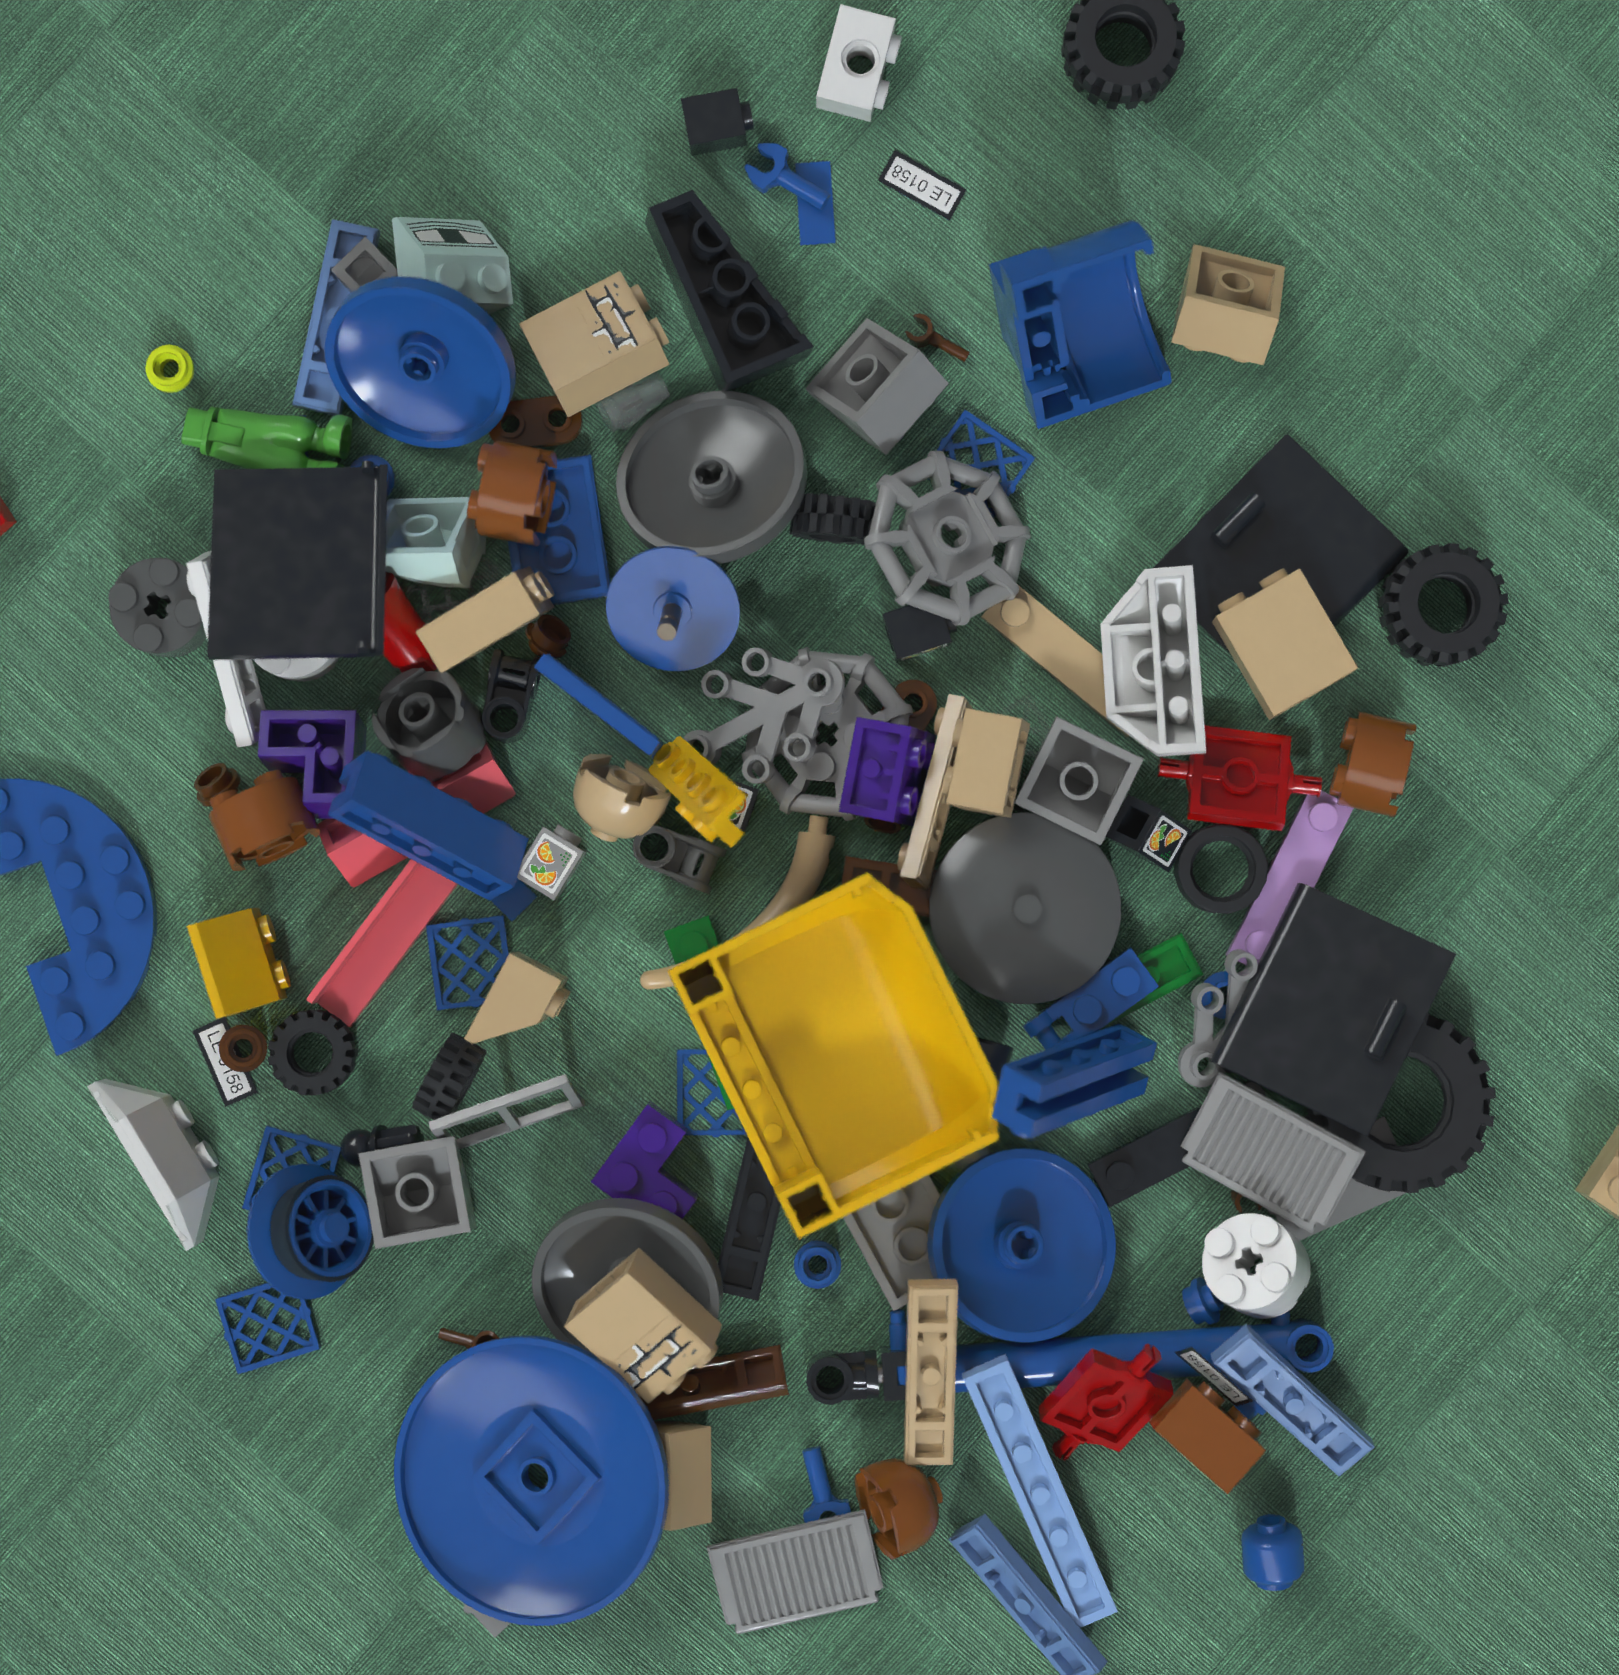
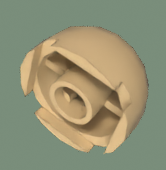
M590 754L583 758L577 772L573 797L574 806L583 821L591 827V833L602 840L615 842L618 838L629 839L635 838L637 835L641 836L652 826L657 825L666 810L671 792L665 793L667 788L648 772V769L637 763L626 760L624 764L625 769L609 764L611 755Z

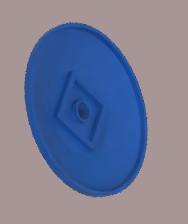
M508 1336L478 1344L456 1355L429 1377L418 1391L402 1422L396 1444L394 1458L396 1501L404 1529L415 1552L428 1571L448 1592L467 1606L492 1618L518 1625L552 1626L569 1623L595 1613L617 1599L636 1581L648 1565L660 1541L669 1503V1476L664 1447L657 1427L636 1391L618 1372L603 1363L594 1354L573 1344L543 1336ZM532 1463L543 1466L547 1471L548 1483L545 1488L537 1487L530 1481L528 1470Z

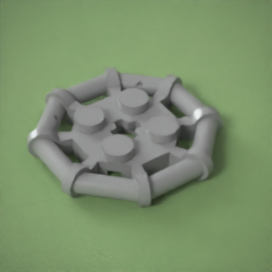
M930 451L925 459L893 475H883L877 482L876 487L879 492L869 535L864 537L865 549L871 550L896 594L894 600L900 606L908 604L947 618L955 626L967 625L970 618L1003 600H1013L1018 594L1019 587L1017 581L1026 540L1031 538L1030 529L1028 526H1023L999 483L1001 476L994 470L988 473L948 458L943 451ZM929 478L934 490L918 497L910 487ZM950 479L976 489L973 494L963 495L957 493L955 490L958 488L950 486ZM986 499L1001 523V527L997 526L984 503ZM895 504H898L906 510L905 518L901 521L899 530L889 531ZM942 526L947 531L955 530L959 538L954 541L956 548L943 541L941 537ZM998 542L1006 544L1001 567L994 563L995 556L992 557L993 548ZM902 546L916 571L910 578H908L892 548ZM981 575L987 581L989 587L970 596L966 583ZM926 582L932 586H947L950 591V599L920 588Z
M809 647L798 650V655L790 663L803 667L811 660L827 659L836 663L843 673L851 674L841 697L835 703L823 708L818 724L819 727L822 723L828 726L836 723L839 728L834 734L837 742L833 746L827 742L819 744L816 739L820 734L817 728L814 737L815 753L812 758L805 762L789 760L784 754L783 743L790 734L796 733L804 704L789 711L774 758L783 755L798 775L789 786L775 767L772 779L764 784L780 804L779 810L787 815L791 812L843 817L845 821L856 819V815L839 812L856 717L908 726L909 716L914 714L911 704H906L874 664L875 657L864 653L862 656L818 652L811 651ZM820 674L816 675L813 679V687L819 692L826 686L821 685ZM772 676L758 688L780 694L791 686L792 683ZM865 683L885 709L873 714L858 693ZM763 726L747 734L746 749L741 754L743 763L748 757L754 755ZM800 738L793 744V752L799 757L806 750V744ZM758 760L754 763L752 769L761 778L764 775L765 766ZM810 780L835 783L836 797L805 793Z

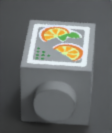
M559 824L554 831L547 827H542L522 860L517 878L550 899L557 901L587 853L578 847L582 838Z

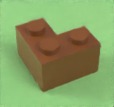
M1186 1379L1149 1423L1159 1435L1228 1495L1266 1451L1257 1440L1262 1432L1234 1405L1228 1412L1221 1407L1225 1399L1206 1382L1203 1381L1197 1388L1191 1381Z

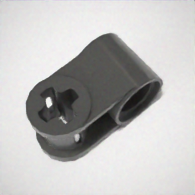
M652 826L643 835H637L633 842L634 856L640 864L670 876L671 880L710 894L712 890L709 882L719 857H725L727 852L723 848L690 835L686 837L659 826ZM651 833H658L664 836L668 843L667 854L658 861L646 859L640 850L642 839ZM700 854H704L697 875H693Z

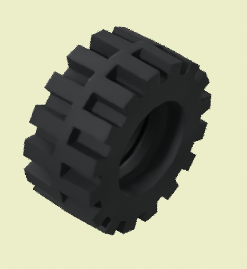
M305 1010L287 1017L276 1027L273 1032L274 1036L269 1041L270 1057H268L269 1065H272L274 1069L273 1075L289 1091L293 1090L298 1092L297 1094L305 1096L325 1094L342 1085L348 1079L350 1073L353 1072L356 1065L355 1059L358 1056L354 1032H351L341 1019L323 1010ZM305 1033H320L328 1039L332 1046L331 1062L327 1068L320 1072L305 1071L295 1061V1043Z
M451 1033L433 1061L429 1072L426 1074L413 1101L412 1108L433 1120L455 1113L469 1090L473 1079L476 1077L487 1050L475 1043L472 1044L464 1040L463 1037L455 1033Z

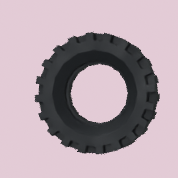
M1428 1013L1407 1055L1408 1057L1418 1059L1431 1068L1440 1081L1444 1097L1441 1118L1432 1132L1418 1142L1401 1146L1387 1144L1370 1133L1367 1137L1308 1109V1115L1304 1116L1306 1119L1366 1151L1352 1176L1355 1181L1387 1192L1417 1193L1419 1189L1430 1186L1437 1188L1446 1184L1445 1179L1454 1173L1462 1174L1469 1167L1466 1162L1475 1152L1481 1153L1486 1143L1481 1140L1486 1127H1493L1495 1116L1489 1115L1490 1099H1496L1495 1087H1489L1486 1072L1490 1071L1486 1060H1481L1473 1049L1476 1044L1470 1037L1463 1036L1455 1030L1454 1024L1447 1020L1433 1017Z

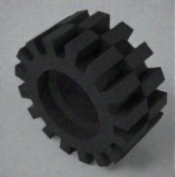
M806 493L791 520L789 534L794 537H802V539L807 540L814 539L819 542L828 541L837 544L855 545L856 543L865 545L864 537L869 535L876 502L860 500V498L856 497L847 498L842 495L830 496L829 494L817 495Z

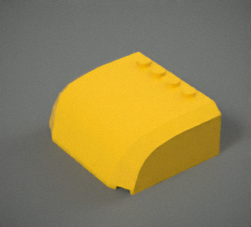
M869 873L667 971L798 1239L998 1140L997 1120L992 1118L999 1084L912 906L888 890Z

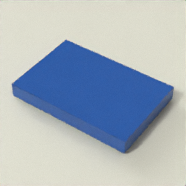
M590 454L557 459V468L548 467L547 480L555 481L556 489L545 534L535 532L540 540L538 546L508 541L512 573L527 567H531L534 574L538 571L542 572L553 589L554 596L550 598L553 605L607 597L611 582L592 456Z
M544 654L534 666L545 677L654 759L655 754L664 743L652 732L551 655Z

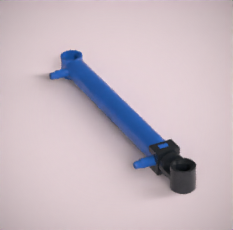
M898 1309L890 1312V1346H880L881 1364H877L876 1350L852 1352L826 1350L816 1354L809 1362L806 1373V1384L812 1397L822 1404L829 1405L841 1403L844 1400L879 1398V1383H883L884 1401L905 1400L907 1323L904 1310ZM1290 1311L1271 1318V1324L1248 1325L1296 1370L1311 1373L1322 1370L1333 1357L1334 1345L1327 1331L1310 1319L1299 1318L1290 1322ZM1244 1325L1050 1338L1036 1342L1004 1341L956 1345L955 1393L969 1392L961 1373L1004 1354L1007 1356L1020 1388L1058 1386L1092 1348L1128 1362L1133 1360L1146 1344H1150L1151 1348L1155 1346L1162 1356L1161 1360L1149 1370L1150 1372L1165 1378L1197 1377L1201 1375L1174 1352L1192 1346L1220 1370L1213 1363L1210 1354ZM1308 1333L1316 1335L1317 1348L1309 1356H1298L1295 1351V1344L1298 1338ZM835 1366L840 1369L844 1375L841 1384L831 1389L821 1386L817 1381L816 1375L823 1367Z

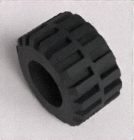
M1081 0L1080 4L1076 3L1067 22L1063 36L1064 41L1061 47L1062 58L1066 60L1064 64L1067 77H1074L1073 87L1076 91L1080 93L1086 90L1089 93L1087 100L1095 105L1099 99L1107 101L1106 109L1116 110L1118 104H1125L1126 110L1136 108L1139 101L1143 100L1145 104L1153 101L1159 91L1163 92L1169 85L1178 68L1185 48V41L1182 40L1185 33L1184 20H1177L1180 10L1176 3L1173 2L1168 5L1165 0ZM1112 23L1133 25L1147 38L1150 54L1146 60L1133 66L1116 65L1108 61L1099 51L1095 40L1097 32Z
M1448 543L1444 546L1436 544L1417 551L1392 569L1394 572L1386 578L1382 586L1385 592L1383 596L1379 597L1378 608H1383L1384 615L1379 618L1381 628L1387 626L1390 635L1386 638L1391 646L1397 644L1401 648L1399 653L1407 659L1411 657L1417 659V664L1424 666L1434 664L1437 667L1461 663L1487 650L1486 646L1495 642L1500 635L1497 630L1499 626L1505 624L1507 614L1502 613L1504 605L1509 604L1508 593L1501 594L1500 585L1505 583L1501 574L1496 576L1490 569L1494 564L1488 557L1483 560L1477 557L1479 551L1471 547L1463 550L1459 548V544ZM1441 578L1452 582L1461 590L1465 597L1467 605L1466 617L1462 626L1455 632L1447 634L1438 632L1429 627L1421 617L1418 607L1419 593L1423 585L1431 579Z

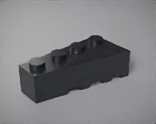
M693 190L648 208L645 225L719 391H722V393L732 391L808 358L814 348L812 343L804 333L801 334L789 319L788 312L777 299L772 297L758 279L759 275L748 261L745 262L734 248L729 236Z

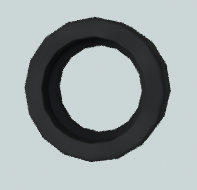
M1214 824L1198 829L1188 837L1175 860L1174 876L1179 891L1191 905L1207 913L1230 914L1245 909L1259 897L1267 881L1268 862L1263 847L1251 833L1236 825ZM1215 841H1226L1239 847L1245 854L1249 865L1248 877L1243 887L1235 894L1227 897H1213L1203 892L1197 885L1193 875V861L1198 851L1205 845Z

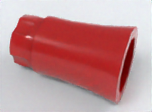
M385 572L384 657L394 668H399L402 673L413 668L422 667L425 671H435L437 666L415 632L426 625L405 596L394 574Z

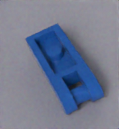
M1129 947L1101 967L1090 980L1077 990L1054 1001L1027 1021L1022 1027L1030 1038L1036 1036L1046 1050L1099 1031L1159 986L1134 951ZM1061 1016L1071 1029L1062 1038L1058 1036L1051 1026Z

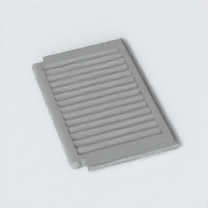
M1219 1072L1181 1144V1147L1188 1151L1182 1158L1183 1163L1310 1233L1315 1231L1316 1222L1326 1226L1366 1152L1222 1072Z
M865 1509L707 1545L725 1623L728 1625L736 1624V1634L877 1603L879 1597L875 1591L884 1588Z

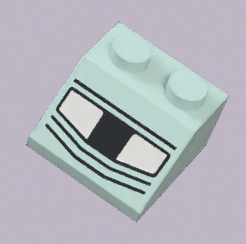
M395 217L392 219L398 276L428 279L451 287L473 300L488 314L513 304L509 258L480 220Z

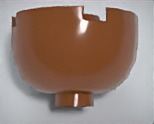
M886 1459L859 1469L861 1472L856 1474L854 1479L860 1510L865 1509L867 1519L872 1516L879 1532L871 1536L884 1555L893 1560L913 1552L926 1544L935 1533L939 1519L938 1504L943 1501L942 1492L936 1479L933 1476L927 1477L915 1465H906L904 1459Z

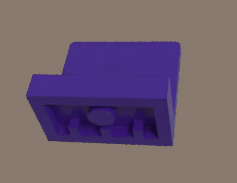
M856 717L839 812L913 826L934 751L936 735L912 726Z

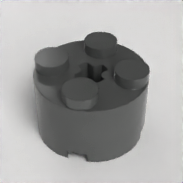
M149 558L131 565L118 577L108 593V601L113 626L125 642L140 651L159 657H180L194 651L204 643L207 637L196 597L191 594L188 588V568L168 558ZM160 599L168 602L171 601L166 606L168 615L165 618L155 614V611L159 608L157 602Z
M422 667L413 668L399 674L383 688L378 697L381 704L377 716L373 713L372 724L377 738L407 771L416 776L424 777L430 782H436L443 778V776L460 769L473 755L479 753L486 743V737L483 733L484 725L479 708L456 680L446 671L440 673L439 669H437L438 672L425 671Z

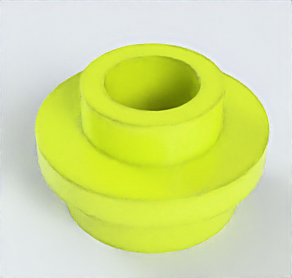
M162 345L156 348L146 361L145 369L148 380L154 387L163 392L174 393L183 390L191 382L194 375L192 358L184 349L176 345ZM168 362H177L179 367L178 373L170 378L165 377L163 374L164 366Z

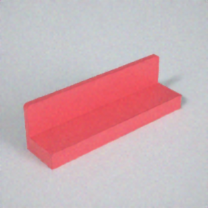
M487 741L483 749L473 755L460 769L443 776V778L436 782H431L434 787L448 795L468 801L474 809L483 814L514 797L516 794L513 786L499 767ZM325 819L318 823L321 831L319 836L327 855L351 887L361 885L408 858L337 819Z
M410 859L306 1000L311 1004L318 1003L328 1012L341 1019L348 1027H352L458 884Z

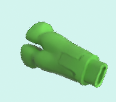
M213 406L208 411L190 407L187 411L181 442L184 445L200 448L202 455L211 456L246 469L345 467L338 462L319 461L308 458L305 452H322L335 458L347 459L352 441V418L337 414L331 417L325 428L318 427L312 419L304 416L271 415Z

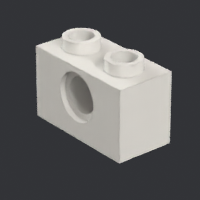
M840 4L816 95V108L871 122L874 108L883 110L890 85L889 81L882 80L886 62L896 63L902 36L894 34L896 18ZM855 56H865L871 60L873 68L867 73L857 74L849 69L847 63Z

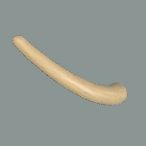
M810 815L808 832H798L794 857L780 889L761 914L731 939L812 899L828 867L829 852L834 847L836 836L826 835L828 817ZM684 962L644 972L640 977L641 986L647 990L673 987L674 984L667 971Z

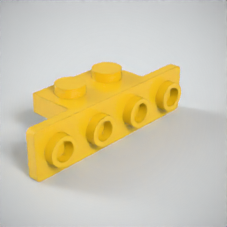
M681 736L676 737L673 742L663 745L655 754L653 764L648 768V772L680 801L674 809L709 842L712 843L718 836L732 848L744 833L728 817L746 799L747 795Z

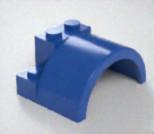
M1128 220L1048 248L1044 246L989 264L1002 337L1020 371L1026 407L1038 429L1167 386L1172 381L1170 369L1154 335L1139 284L1135 251L1142 249L1146 255L1154 253V247L1149 234L1137 221Z

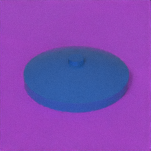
M407 276L387 277L369 282L357 288L342 302L327 330L324 347L326 365L330 378L341 398L368 425L398 441L426 448H452L469 444L488 434L498 424L511 401L516 382V369L513 354L506 337L483 308L464 294L441 283Z
M1020 1148L1002 1150L980 1157L960 1170L951 1179L934 1207L929 1223L927 1250L933 1279L957 1280V1316L976 1331L999 1340L1036 1342L1054 1338L1069 1331L1094 1310L1104 1295L1112 1276L1116 1255V1239L1109 1208L1096 1185L1082 1170L1058 1155L1042 1150Z

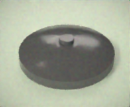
M722 391L703 392L687 396L665 406L638 428L625 447L619 462L616 477L617 497L621 511L631 531L647 548L651 549L661 546L689 548L698 553L692 556L706 557L714 560L717 564H722L745 557L759 550L778 536L789 524L804 496L807 483V462L795 428L779 409L750 394L734 391H725L723 393Z
M1012 813L1011 818L998 816L978 824L963 834L947 851L938 866L931 886L929 897L930 926L935 943L943 959L950 969L967 985L981 994L1003 1002L1014 1004L1043 1003L1066 996L1077 990L1090 980L1105 963L1115 944L1121 920L1120 890L1111 864L1095 842L1038 814Z
M607 1198L591 1201L564 1214L555 1222L544 1237L535 1256L532 1268L534 1300L544 1323L557 1340L573 1344L592 1353L564 1325L575 1302L636 1249L640 1248L718 1320L723 1302V1282L713 1252L695 1229L683 1219L662 1207L645 1201L627 1198Z

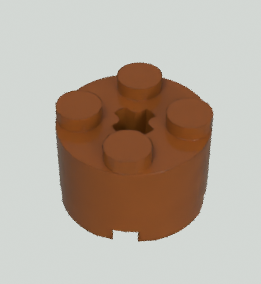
M496 441L493 445L483 443L478 457V472H483L479 491L472 490L467 507V517L475 519V529H477L479 535L532 546L540 544V540L535 532L545 534L555 496L556 482L547 480L548 467L557 468V455L554 451Z
M1360 711L1357 718L1349 717L1348 721L1345 722L1340 742V748L1348 750L1345 765L1338 764L1335 767L1329 790L1330 795L1338 796L1337 804L1395 817L1398 806L1389 805L1390 799H1396L1397 794L1402 795L1414 746V741L1406 740L1405 735L1412 736L1416 732L1417 725Z
M280 770L269 771L254 779V787L237 793L236 790H229L218 794L210 800L213 810L209 814V820L233 871L246 870L243 861L251 859L256 860L258 867L279 860L306 846L307 842L304 836L310 832L315 838L320 834L321 831L314 815L303 804V790L297 778L283 777Z

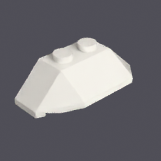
M1193 565L1144 569L1133 586L1123 595L1100 624L1106 717L1157 757L1206 753Z
M109 1079L95 1081L87 1086L177 1234L184 1249L187 1251L204 1240L219 1180V1174L215 1169L219 1162L210 1145L205 1140L199 1142L190 1126L194 1124V1119L187 1106L180 1099L175 1102L170 1094Z

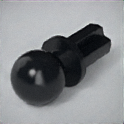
M414 1124L394 1128L377 1125L372 1129V1132L365 1129H355L344 1136L340 1147L341 1154L350 1165L361 1167L359 1153L423 1142L424 1134H421L419 1126Z

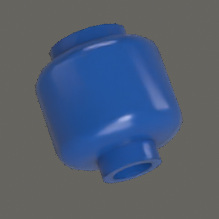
M1276 1514L1260 1516L1257 1518V1522L1249 1525L1242 1532L1243 1572L1259 1588L1268 1591L1285 1590L1291 1587L1293 1581H1296L1304 1573L1302 1531L1294 1524L1287 1522L1284 1517Z

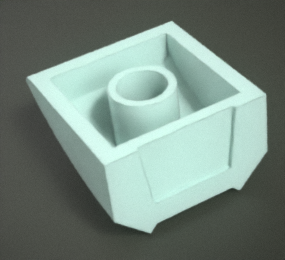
M469 497L388 499L385 572L393 573L398 578L422 584L470 588L472 576L482 555L486 551V536L479 535L477 529H475V519L467 517Z

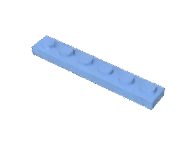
M1006 1354L961 1373L1065 1611L1079 1628L1118 1612Z

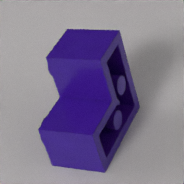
M261 710L258 757L268 771L280 770L281 773H304L303 804L314 815L315 819H335L329 816L328 812L333 798L346 789L345 785L339 783L343 768L366 751L367 727L356 710Z
M650 1100L593 1177L591 1183L612 1198L645 1201L662 1207L683 1219L697 1200L698 1194L661 1166L686 1134L688 1128Z

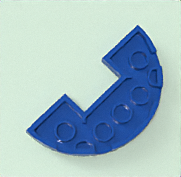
M0 779V876L42 862L71 949L69 952L26 966L55 1054L59 1056L81 1047L109 1028L128 1003L133 1001L150 967L148 964L153 949L154 936L157 934L155 892L147 866L135 843L124 828L96 806V803L74 791L46 782L27 779Z

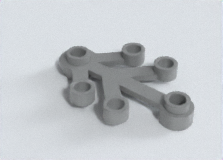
M751 648L742 657V667L748 675L764 677L769 674L795 684V686L780 694H776L734 680L725 671L711 670L703 676L701 681V688L706 696L713 699H724L727 697L754 706V708L712 731L693 730L686 734L683 739L691 746L696 740H700L704 746L702 755L715 765L721 757L723 747L763 726L755 753L744 761L742 772L745 779L750 783H767L772 779L775 772L773 760L788 712L802 704L804 705L797 731L785 739L783 751L785 756L794 762L808 761L814 755V737L823 708L835 703L841 697L845 687L844 674L836 663L827 659H814L802 667L775 658L766 649ZM760 653L764 658V666L761 670L755 671L751 664L752 659L756 654ZM821 673L826 678V686L822 691L818 692L813 687V679ZM716 676H720L723 679L724 686L721 692L716 694L712 690L711 682ZM800 738L805 742L806 750L803 755L798 757L793 752V744ZM758 760L765 766V772L761 778H756L752 772V766Z
M1233 950L1225 959V969L1228 973L1225 1026L1214 1037L1213 1014L1218 1012L1223 1006L1224 996L1222 991L1210 983H1201L1191 993V1002L1195 1007L1193 1041L1185 1045L1180 1051L1178 1071L1183 1080L1192 1086H1210L1214 1083L1219 1072L1228 1073L1221 1066L1210 1062V1059L1244 993L1248 980L1257 972L1258 963L1256 958L1245 950ZM1245 957L1247 961L1245 969L1241 972H1236L1235 966L1237 961ZM1212 991L1213 999L1211 1003L1203 1006V995L1206 992ZM1208 1057V1065L1203 1071L1198 1072L1197 1065L1202 1058Z

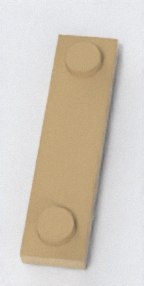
M1019 585V592L1013 600H1003L985 611L981 616L985 622L1124 736H1129L1106 717L1102 653Z
M949 694L945 708L940 707L937 712L934 733L938 736L909 843H904L899 852L898 870L901 871L900 876L913 888L923 890L929 888L951 805L946 803L948 795L943 794L942 786L945 771L948 766H954L957 747L952 745L953 730L957 719L964 718L965 708L973 709L963 696Z
M908 1279L904 1462L906 1465H953L958 1284L956 1279Z

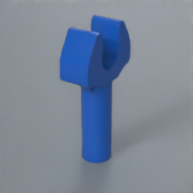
M776 143L758 144L759 153L766 159L772 160L775 165L770 172L763 173L756 167L746 164L745 171L753 187L765 194L772 187L782 186L816 208L823 210L831 194L789 169L787 149Z
M815 1446L803 1450L802 1453L814 1498L811 1506L803 1510L804 1522L819 1520L820 1515L825 1511H832L836 1515L850 1513L849 1500L839 1499L832 1494L821 1447Z

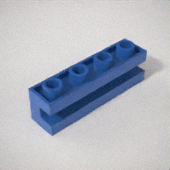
M367 750L344 766L339 783L345 785L346 789L333 798L328 812L329 816L489 901L515 886L529 838L514 831L511 825L502 820L492 819L474 809L468 801L452 797L437 789L428 779L414 776L393 765L392 761L384 755Z
M1116 1024L1005 1064L1001 1074L992 1118L1008 1126L1009 1130L1019 1137L1035 1138L1058 1127L1065 1126L1086 1116L1145 1094L1149 1077L1133 1069V1067L1153 1060L1157 1042L1121 1024Z

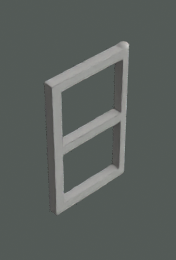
M563 1074L437 1118L428 1123L431 1132L439 1139L451 1136L446 1128L495 1111L500 1114L505 1123L456 1139L460 1150L585 1106V1101L580 1097L567 1075ZM558 1089H562L568 1098V1101L519 1118L515 1116L509 1107Z

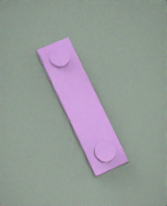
M1322 790L1320 797L1304 796L1267 870V881L1259 897L1250 904L1225 954L1226 956L1233 950L1242 949L1252 954L1256 958L1257 963L1259 962L1297 883L1315 887L1354 808L1338 805V798ZM1245 957L1238 960V962L1244 965L1247 964Z

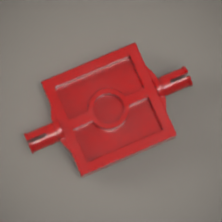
M1204 725L1206 753L1191 754L1188 761L1163 758L1161 756L1159 759L1158 777L1186 780V787L1189 793L1188 820L1282 831L1285 826L1286 805L1291 793L1320 797L1322 777L1294 774L1290 760L1292 736Z
M1146 1344L1138 1355L1128 1362L1092 1348L1038 1407L1040 1421L1059 1428L1064 1432L1061 1438L1052 1445V1450L1058 1458L1063 1456V1460H1067L1076 1448L1084 1443L1102 1445L1120 1452L1174 1395L1172 1380L1149 1371L1162 1357L1160 1351L1155 1346L1151 1348L1150 1344Z

